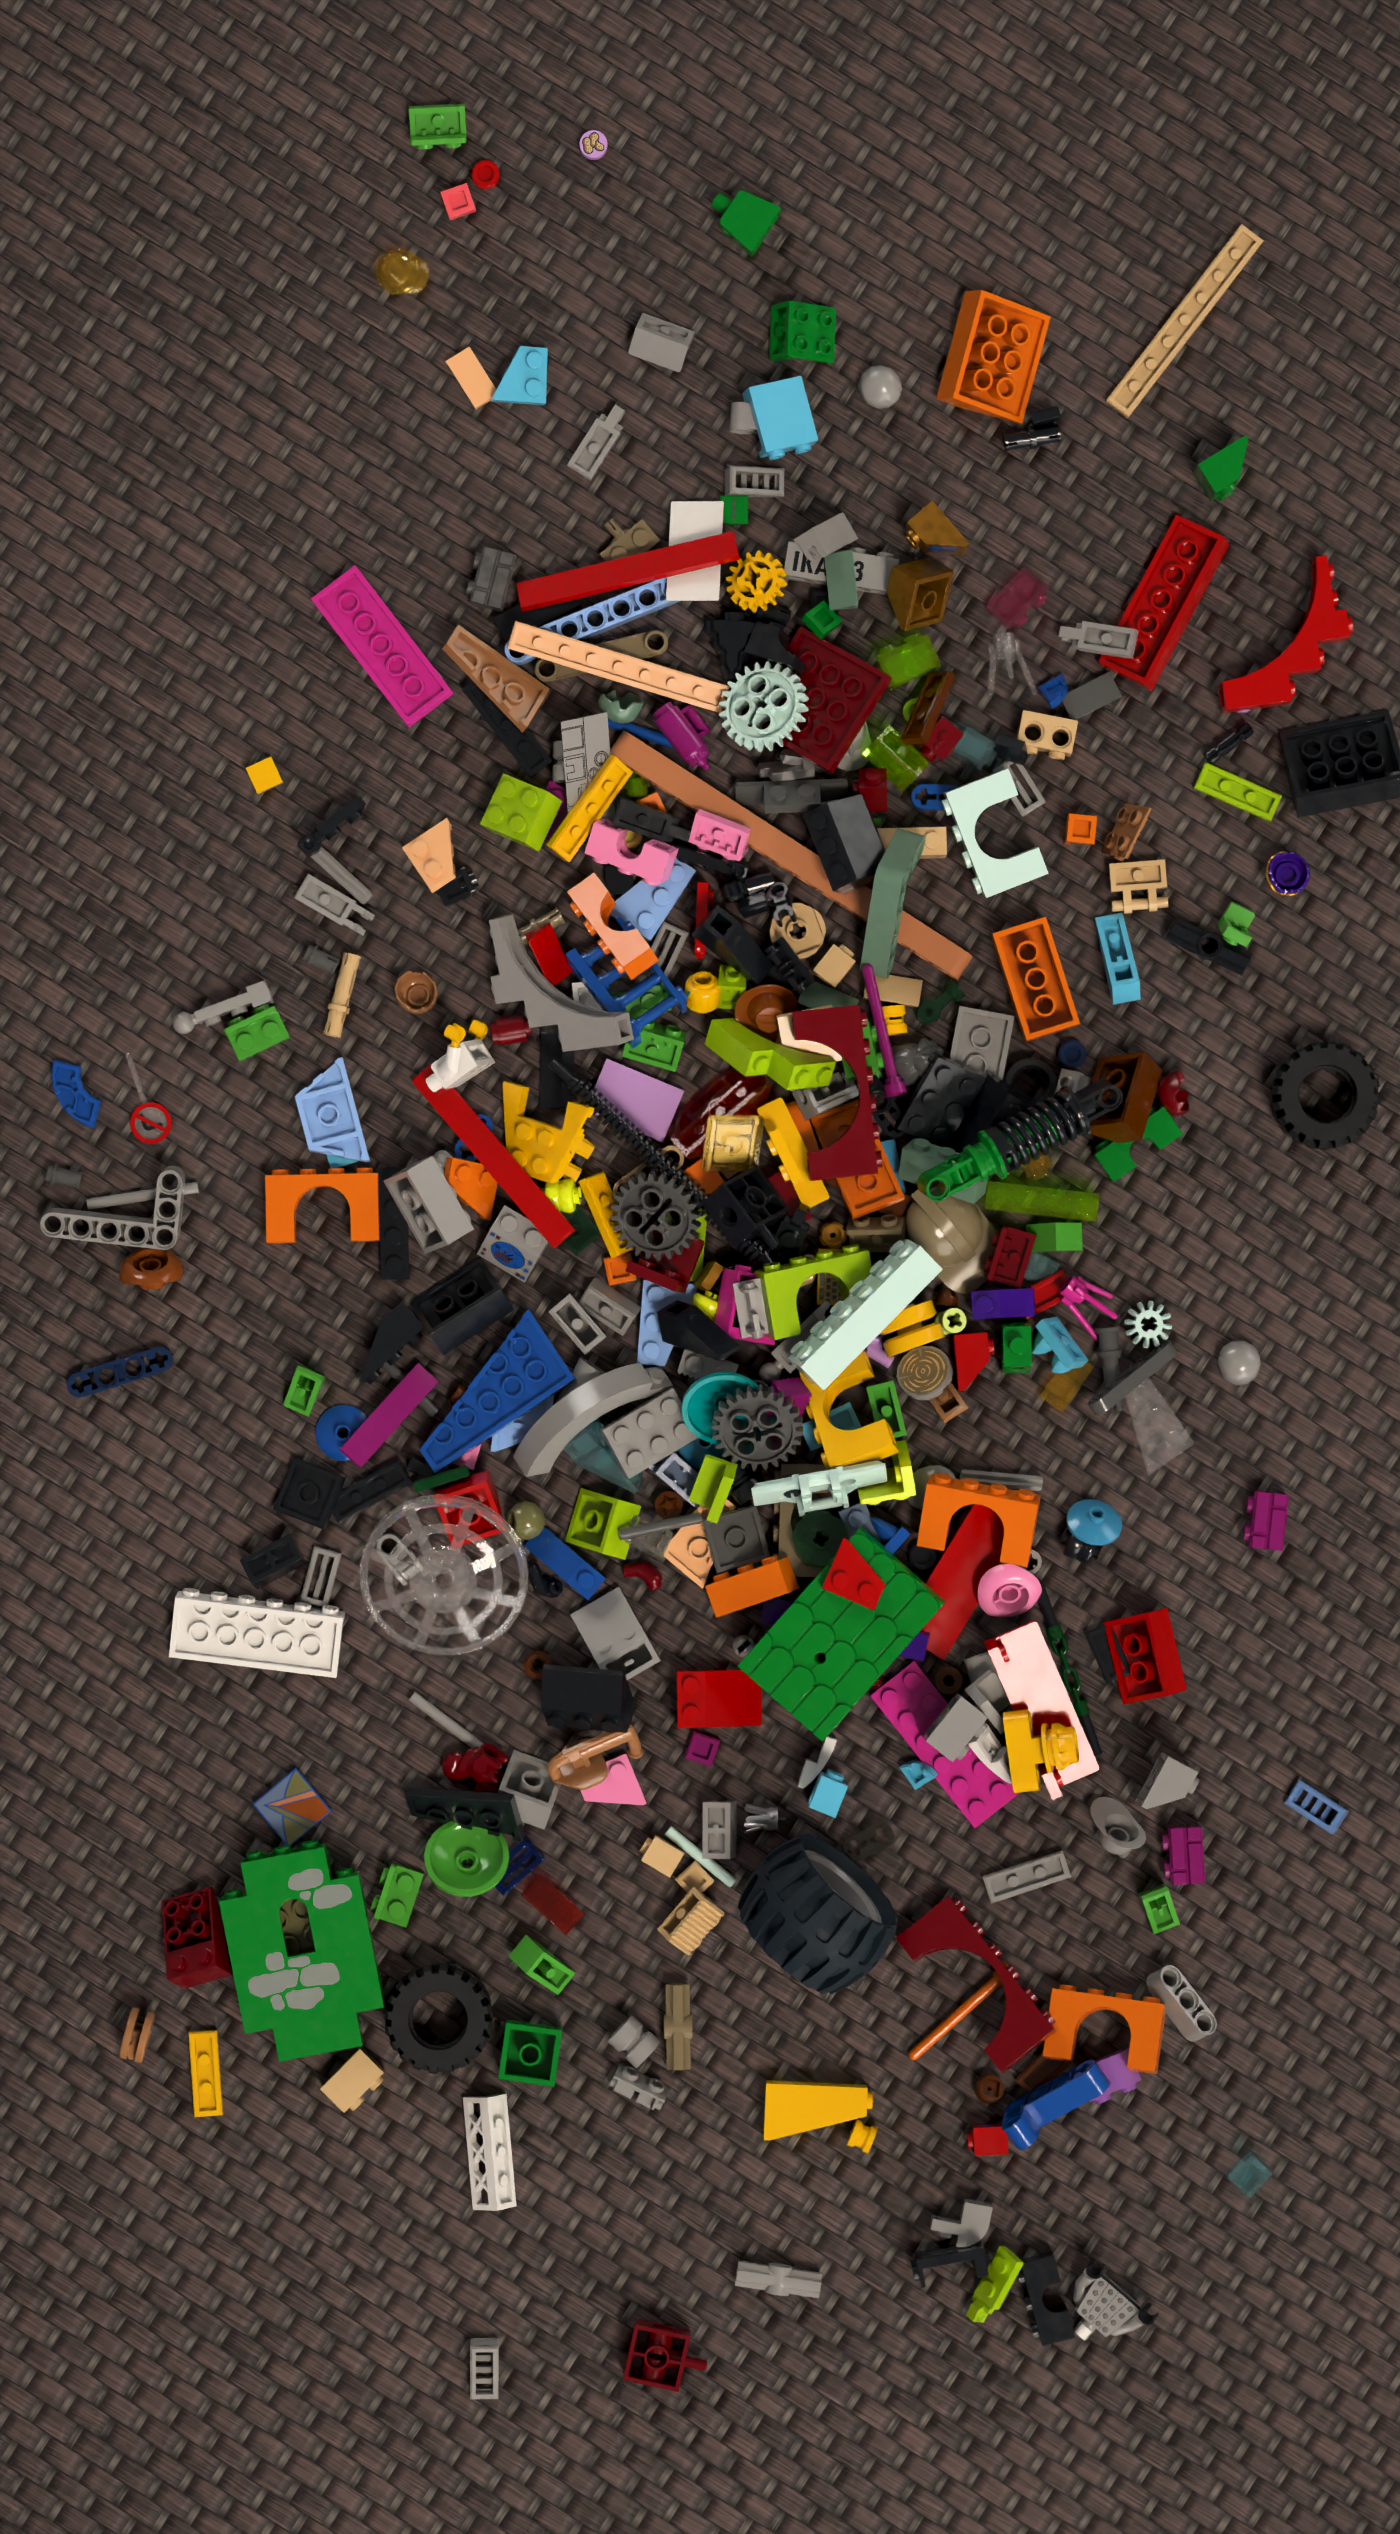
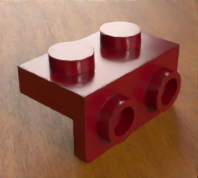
M1004 1225L1002 1230L997 1229L992 1245L996 1246L994 1257H988L984 1272L988 1273L987 1280L1021 1289L1037 1234Z

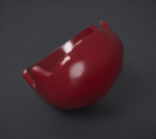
M1180 1070L1164 1076L1157 1088L1160 1104L1168 1113L1175 1116H1181L1189 1112V1103L1187 1101L1189 1092L1181 1090L1180 1084L1185 1080V1076Z

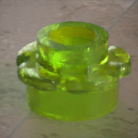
M643 777L629 778L627 780L628 784L622 787L625 788L627 797L648 795L650 784L644 782Z

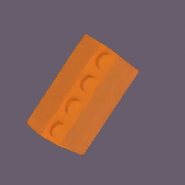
M984 290L965 291L936 399L962 409L1022 424L1051 316Z

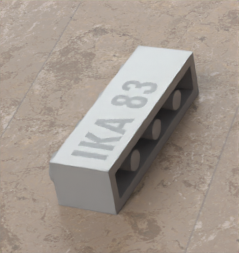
M795 541L788 542L784 567L787 575L783 579L827 586L824 557L822 558L817 552V548L812 545L811 550L815 554L816 559L810 561L803 553L799 544H796ZM851 547L850 550H853L857 591L888 596L889 575L892 566L899 565V559H894V554L878 552L877 556L866 554L867 550ZM836 550V551H834L833 553H835V552H840V551H845V550Z

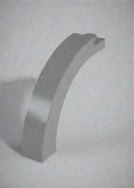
M640 1362L604 1373L579 1386L546 1411L524 1436L513 1458L525 1477L550 1473L555 1460L564 1447L591 1422L626 1403L657 1396L670 1387L673 1388V1384L661 1366L644 1369Z

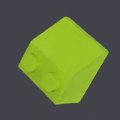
M580 1488L565 1542L626 1560L632 1538L619 1540L618 1529L636 1526L641 1506Z

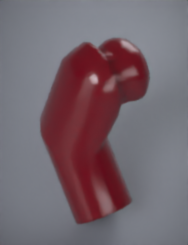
M650 1563L623 1564L625 1578L641 1577L647 1583V1588L650 1590H658L661 1587L662 1575Z

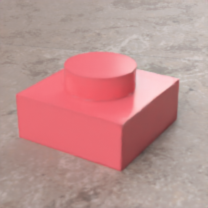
M467 183L440 192L450 220L476 212Z

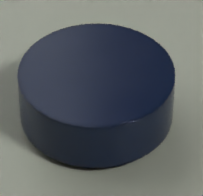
M1076 1040L1066 1041L1059 1048L1058 1059L1066 1068H1078L1086 1059V1049L1082 1043Z

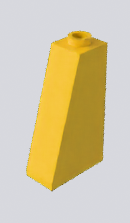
M766 2080L763 2138L764 2140H773L866 2117L867 2109H872L873 2092H868L867 2085Z

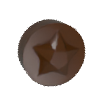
M672 1491L661 1493L655 1501V1510L664 1519L677 1517L683 1508L681 1497Z
M986 2074L976 2081L974 2091L980 2101L989 2104L998 2101L1003 2096L1004 2084L998 2076Z

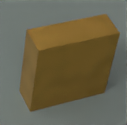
M707 1262L693 1286L701 1291L711 1290L723 1271V1266L717 1262Z

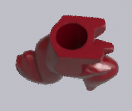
M483 1744L480 1747L468 1749L463 1755L460 1752L449 1753L442 1761V1771L452 1782L459 1783L465 1781L469 1776L477 1782L474 1792L497 1793L499 1790L497 1785L500 1781L499 1779L504 1777L497 1769L502 1768V1763L507 1762L509 1756L492 1744Z

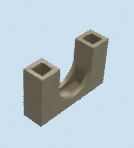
M781 1463V1469H775V1480L781 1479V1477L788 1474L803 1475L829 1469H826L824 1465ZM827 1489V1490H821V1491L812 1492V1494H813V1493H831V1492H830L829 1489ZM774 1503V1514H779V1525L773 1526V1542L779 1543L778 1554L773 1553V1556L777 1555L778 1560L789 1557L796 1577H816L836 1555L838 1549H815L802 1544L795 1537L791 1527V1515L797 1503Z

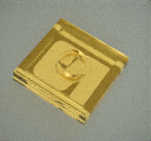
M708 1115L701 1165L703 1171L744 1172L758 1165L765 1119L762 1116Z

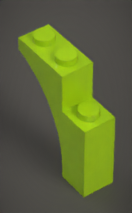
M734 1018L711 1020L705 1040V1045L744 1076L767 1074L786 1090L829 1086L836 1065V1061L830 1056L798 1051L763 1038L740 1024Z

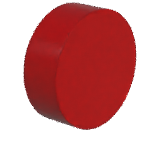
M482 160L474 165L472 180L478 188L489 190L498 184L500 173L495 163L489 160Z

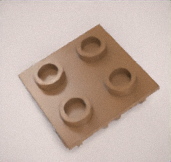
M1126 803L1117 813V822L1112 832L1106 836L1101 853L1114 856L1113 859L1121 863L1128 859L1152 808Z

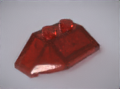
M738 1070L721 1073L680 1109L674 1133L670 1140L687 1159L706 1156L711 1115H715L710 1155H713L715 1145H728L716 1141L717 1123H751L752 1125L754 1117L759 1116L757 1109L766 1104L772 1087L771 1082L764 1075L744 1076ZM732 1133V1134L739 1136V1135H741L742 1133Z

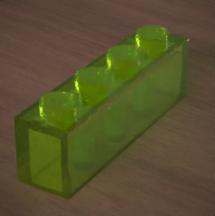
M987 1181L983 1210L1096 1223L1100 1194Z

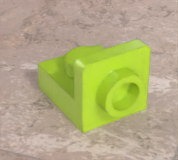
M720 965L718 986L721 988L720 1004L717 1008L735 1010L738 998L746 992L747 979L728 965Z

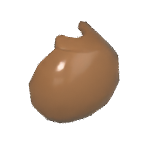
M405 972L397 979L394 988L397 1003L403 1010L409 1013H426L436 1004L438 997L436 983L424 972Z

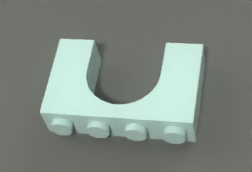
M1008 768L943 793L945 799L941 800L946 815H952L955 825L951 828L956 841H962L965 852L961 854L967 869L972 867L975 878L971 880L977 895L982 893L983 898H988L1049 874L1039 847H1034L1005 859H995L985 854L976 842L975 824L979 815L989 806L1018 795Z

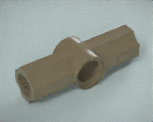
M666 1984L664 2039H666L667 2070L691 2069L690 2039H692L690 1984Z

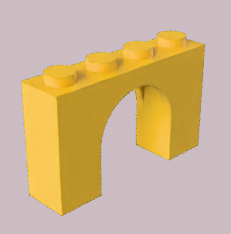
M865 1349L824 1391L812 1384L799 1371L800 1379L812 1395V1397H809L810 1401L806 1405V1411L809 1418H814L817 1427L813 1428V1433L817 1443H822L825 1452L821 1453V1458L826 1469L877 1461L899 1453L892 1428L885 1419L855 1430H841L831 1424L830 1409L835 1398L845 1389L875 1378Z

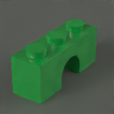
M1154 1106L1151 1108L1142 1139L1150 1141L1156 1150L1159 1151L1183 1133L1164 1107L1157 1110ZM1106 1139L1095 1147L1098 1153L1093 1155V1157L1111 1183H1114L1137 1167L1130 1156V1146L1133 1142L1116 1143Z

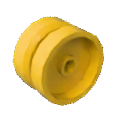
M932 1300L918 1305H914V1303L907 1305L880 1333L881 1335H886L896 1331L898 1336L886 1340L883 1344L887 1358L945 1337L940 1323L935 1322L924 1327L922 1326V1321L930 1319L936 1314Z

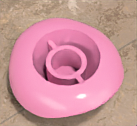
M1000 1564L992 1567L982 1576L978 1586V1602L982 1610L990 1616L1013 1617L1025 1613L1034 1606L1042 1593V1587L1039 1580L1029 1571L1013 1564Z

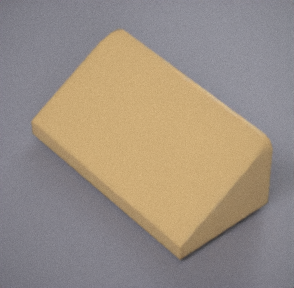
M889 975L888 979L875 976L881 1002L914 1008L919 1007L923 980ZM865 985L863 999L869 1000Z

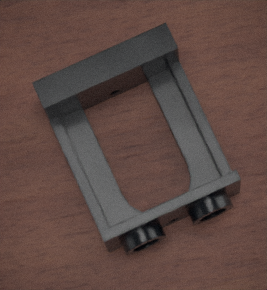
M981 2240L967 2247H956L955 2244L915 2252L916 2259L910 2260L914 2281H920L922 2288L926 2287L923 2269L973 2260L978 2278L989 2276Z

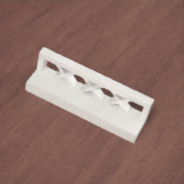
M498 2093L489 2096L463 2097L473 2210L499 2211L515 2207L517 2205L507 2094ZM473 2103H480L481 2115L479 2118L474 2114ZM478 2131L483 2136V2144L481 2147L476 2140V2134L478 2133ZM480 2160L485 2164L486 2172L484 2175L479 2170ZM483 2188L488 2193V2203H482L481 2191Z

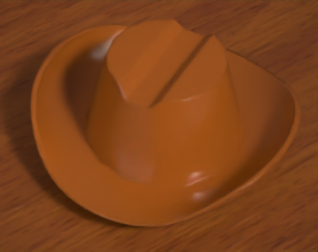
M776 984L756 986L747 990L738 998L735 1005V1019L752 1032L774 1042L776 1041L777 1033H779L776 1015L798 1011L797 998L790 990Z
M138 1247L123 1260L119 1270V1278L124 1284L139 1285L146 1291L148 1289L159 1290L166 1283L179 1280L183 1275L184 1268L179 1257L171 1249L159 1250Z

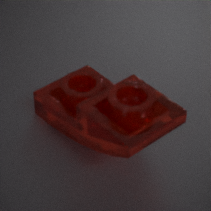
M540 1874L521 1894L522 1897L565 1935L584 1915L579 1908Z

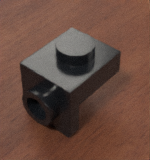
M465 866L455 872V879L438 889L446 908L477 895L474 888L479 886L473 871L467 872Z

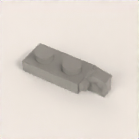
M615 404L608 417L601 414L599 418H596L567 466L591 481L621 435L623 426L619 422L624 416L625 410Z
M1082 621V623H1077L1076 628L1061 626L1058 637H1060L1061 641L1072 643V648L1079 651L1133 659L1139 632L1132 628Z

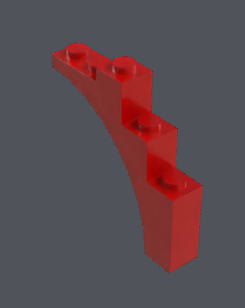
M1327 555L1317 556L1311 561L1312 589L1310 602L1302 626L1291 644L1279 657L1265 667L1244 677L1223 681L1218 685L1222 714L1288 705L1293 701L1292 697H1295V684L1293 680H1289V677L1317 673L1321 669V665H1324V652L1322 648H1318V645L1346 641L1350 637V633H1353L1352 617L1347 616L1346 609L1335 610V607L1338 606V595L1336 590H1332L1331 579H1334V568L1332 562L1328 563Z

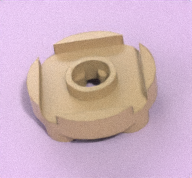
M792 903V908L797 915V921L793 923L790 916H785L782 919L783 926L779 927L773 918L770 927V939L773 943L783 936L799 959H806L814 955L823 945L826 927L821 914L814 908L802 903ZM794 924H798L799 927H805L806 931L802 933L803 938L797 939L796 936L790 935Z

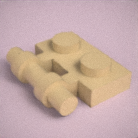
M1165 859L1112 863L1108 865L1110 892H1122V900L1111 901L1112 912L1123 911V914L1132 913V910L1148 909L1149 912L1157 911V908H1168V897H1157L1156 889L1167 888ZM1147 890V898L1132 899L1131 891Z

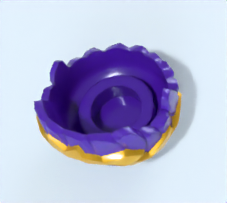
M1279 852L1273 855L1266 867V878L1269 887L1274 892L1286 896L1301 892L1307 886L1310 877L1309 867L1305 864L1306 860L1301 858L1296 852Z

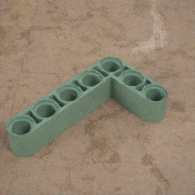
M898 828L877 867L873 882L860 971H862V967L865 964H870L873 967L875 976L888 979L891 973L906 885L923 852L926 839L924 835Z

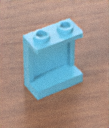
M801 376L748 387L742 393L744 402H749L762 447V450L759 452L760 458L768 456L769 460H775L784 457L785 452L795 451V454H802L812 450L811 446L818 441V436Z

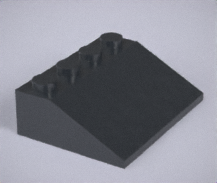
M1389 710L1279 731L1289 788L1297 818L1400 798V748Z

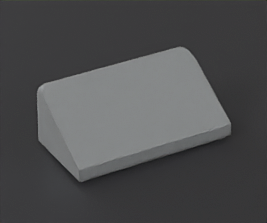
M598 1278L592 1280L578 1302L585 1312L621 1336L626 1333L641 1310L639 1305Z

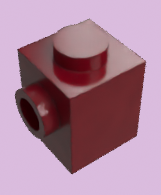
M859 768V780H853V796L863 794L870 812H887V768Z

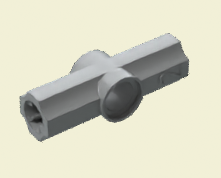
M738 2261L735 2286L764 2290L765 2293L778 2296L794 2294L803 2297L819 2298L822 2273L793 2269L790 2265L780 2263H768V2265L755 2262Z

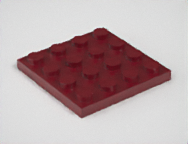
M800 626L789 643L791 654L796 655L806 665L803 674L796 675L801 679L799 683L806 687L803 693L809 697V700L803 704L809 708V711L801 713L806 722H798L796 724L801 731L796 732L792 730L790 734L793 740L790 741L784 737L782 739L783 746L833 774L892 678L823 638L820 640L814 633ZM766 684L762 686L759 692L765 689ZM787 698L782 699L778 706L784 705ZM771 721L765 722L762 729H766Z

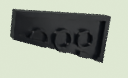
M408 1788L405 1794L411 1816L444 1824L450 1820L456 1822L461 1828L472 1830L473 1826L487 1829L489 1835L498 1837L500 1833L513 1836L512 1840L522 1842L525 1837L514 1794Z

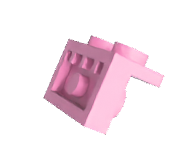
M699 809L695 815L688 842L695 844L702 850H711L721 854L728 860L740 862L748 852L749 845H747L751 828Z

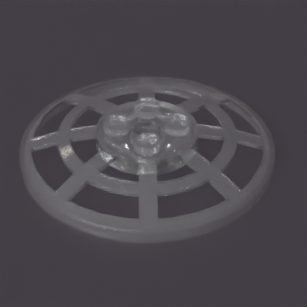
M437 1494L407 1501L393 1509L380 1520L364 1546L360 1562L359 1580L362 1596L368 1611L376 1623L389 1636L416 1651L433 1655H456L480 1649L495 1641L508 1630L524 1605L528 1590L529 1569L521 1540L500 1514L470 1498ZM438 1506L463 1509L458 1525L438 1523L422 1526L416 1511ZM475 1513L495 1525L509 1543L494 1551L481 1536L469 1530L473 1514ZM406 1516L412 1532L408 1533L396 1544L390 1555L375 1548L377 1541L386 1529L398 1519ZM436 1533L454 1534L450 1547H432L427 1535ZM465 1538L477 1545L486 1556L472 1562L461 1551ZM416 1540L422 1553L415 1559L414 1563L410 1564L398 1559L403 1550ZM512 1554L516 1556L520 1574L517 1596L501 1593L503 1576L499 1561ZM370 1558L386 1566L384 1584L387 1598L374 1602L370 1596L368 1586ZM490 1566L494 1576L493 1591L477 1587V1572ZM393 1570L409 1575V1590L395 1594ZM439 1574H446L451 1578V1582L443 1586L438 1584L435 1578ZM472 1598L487 1601L488 1604L482 1612L470 1620L463 1607ZM416 1600L421 1606L426 1608L422 1622L411 1616L402 1607V1604ZM497 1604L513 1607L510 1615L497 1630L484 1639L480 1637L475 1627L488 1618ZM394 1608L395 1612L405 1622L419 1629L414 1642L395 1632L378 1612ZM453 1612L459 1625L451 1627L432 1626L437 1613ZM464 1632L471 1643L470 1645L456 1648L425 1646L429 1633L452 1635Z

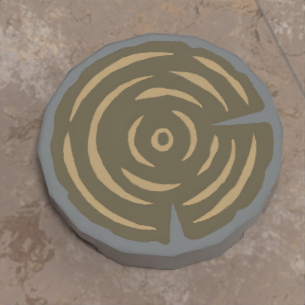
M920 1346L910 1350L903 1356L897 1367L896 1377L901 1389L911 1398L930 1400L941 1395L947 1384L949 1386L952 1381L953 1368L948 1356L941 1349L933 1346Z

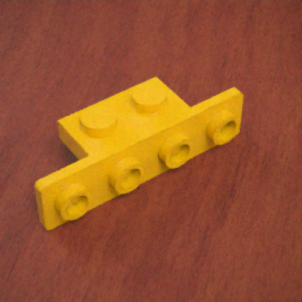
M778 1098L759 1107L757 1112L770 1137L766 1143L772 1155L778 1154L781 1159L782 1165L778 1166L785 1182L791 1180L801 1203L810 1208L828 1200L830 1196L823 1181H809L806 1154L808 1150L783 1099Z

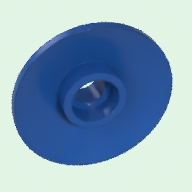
M338 1405L328 1409L320 1417L316 1426V1440L320 1449L332 1459L349 1461L350 1459L340 1451V1448L366 1421L367 1416L358 1408L350 1405ZM342 1427L348 1430L346 1438L338 1436V1430Z

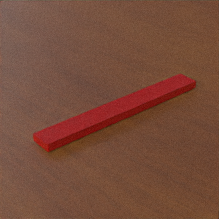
M730 531L516 583L521 610L525 612L740 560L735 533Z
M430 1064L411 1082L555 1249L576 1231L575 1228L455 1088L445 1089L442 1087L438 1091L433 1092L428 1087L426 1078L434 1073Z

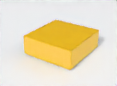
M272 757L246 768L257 794L283 783Z

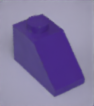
M1034 1288L971 1291L973 1320L1036 1316Z

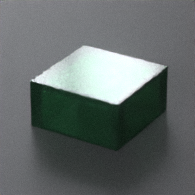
M579 1207L566 1218L576 1231L563 1241L576 1257L601 1235L599 1229Z

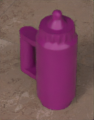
M671 702L659 708L653 714L656 719L655 724L683 761L687 762L692 768L697 765L704 770H708L707 757L710 755V752L702 738L709 734L711 729L696 709L690 704L680 710L677 705L674 706Z

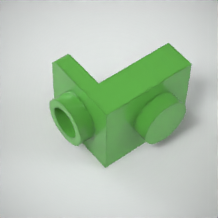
M1233 901L1230 902L1217 924L1223 935L1222 938L1231 945L1237 946L1239 943L1247 947L1252 939L1248 927L1255 917L1254 912Z

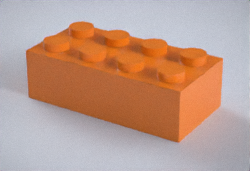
M1043 917L992 933L991 939L1024 1042L1033 1041L1079 1026L1080 1021L1047 918Z

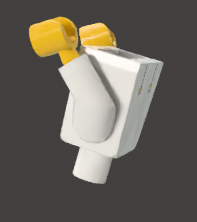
M473 1020L468 1032L476 1037L474 1040L461 1042L466 1035L463 1027L456 1023L446 1027L444 1036L452 1040V1042L447 1045L446 1054L431 1064V1069L434 1073L426 1078V1083L433 1092L438 1091L442 1087L445 1089L458 1087L495 1063L482 1042V1039L488 1033L486 1024L479 1020Z

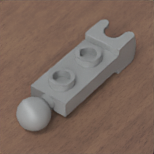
M264 980L247 986L246 993L197 1010L193 1014L180 1012L173 1019V1027L178 1033L187 1034L193 1030L196 1024L205 1023L206 1027L221 1022V1016L231 1013L232 1017L248 1012L247 1007L251 1005L256 1009L265 1004H272L274 1001L267 982Z
M827 1300L800 1325V1335L787 1337L771 1352L776 1360L763 1364L759 1370V1377L763 1382L772 1384L773 1380L777 1381L780 1379L783 1368L789 1373L796 1368L787 1359L791 1355L790 1351L799 1341L804 1342L811 1335L810 1330L816 1323L821 1320L824 1322L826 1319L825 1312L830 1307V1303Z

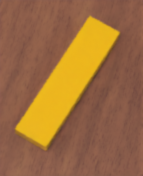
M610 754L546 845L564 861L570 862L591 833L594 822L601 819L633 771L616 756Z

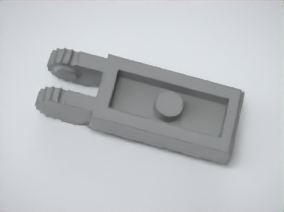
M307 874L294 896V899L342 927L345 925L362 936L366 930L361 925L348 920L350 913L354 910L361 917L371 921L375 916L357 905L355 900L310 874Z

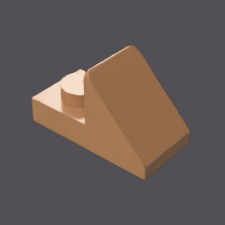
M951 1382L949 1386L947 1384L946 1388L943 1389L944 1392L941 1395L929 1400L944 1423L968 1409L966 1403Z

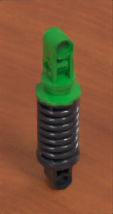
M1104 1079L1097 1080L1075 1093L1068 1086H1064L1054 1096L1046 1097L1043 1102H1037L1033 1107H1027L1024 1112H1018L1015 1117L1010 1116L1005 1122H999L996 1127H989L977 1133V1144L965 1146L960 1154L951 1156L941 1164L924 1171L918 1177L917 1187L921 1193L931 1200L942 1201L958 1191L969 1188L977 1181L984 1182L988 1180V1176L996 1174L1000 1179H1004L1011 1171L1019 1170L1021 1164L1027 1166L1030 1164L1031 1159L1034 1161L1038 1160L1040 1154L1046 1156L1049 1153V1149L1055 1151L1058 1149L1059 1144L1064 1146L1068 1143V1140L1074 1141L1077 1135L1090 1134V1121L1119 1107L1123 1099L1122 1091ZM1110 1089L1108 1098L1102 1101L1104 1091ZM938 1180L937 1188L929 1191L931 1183Z

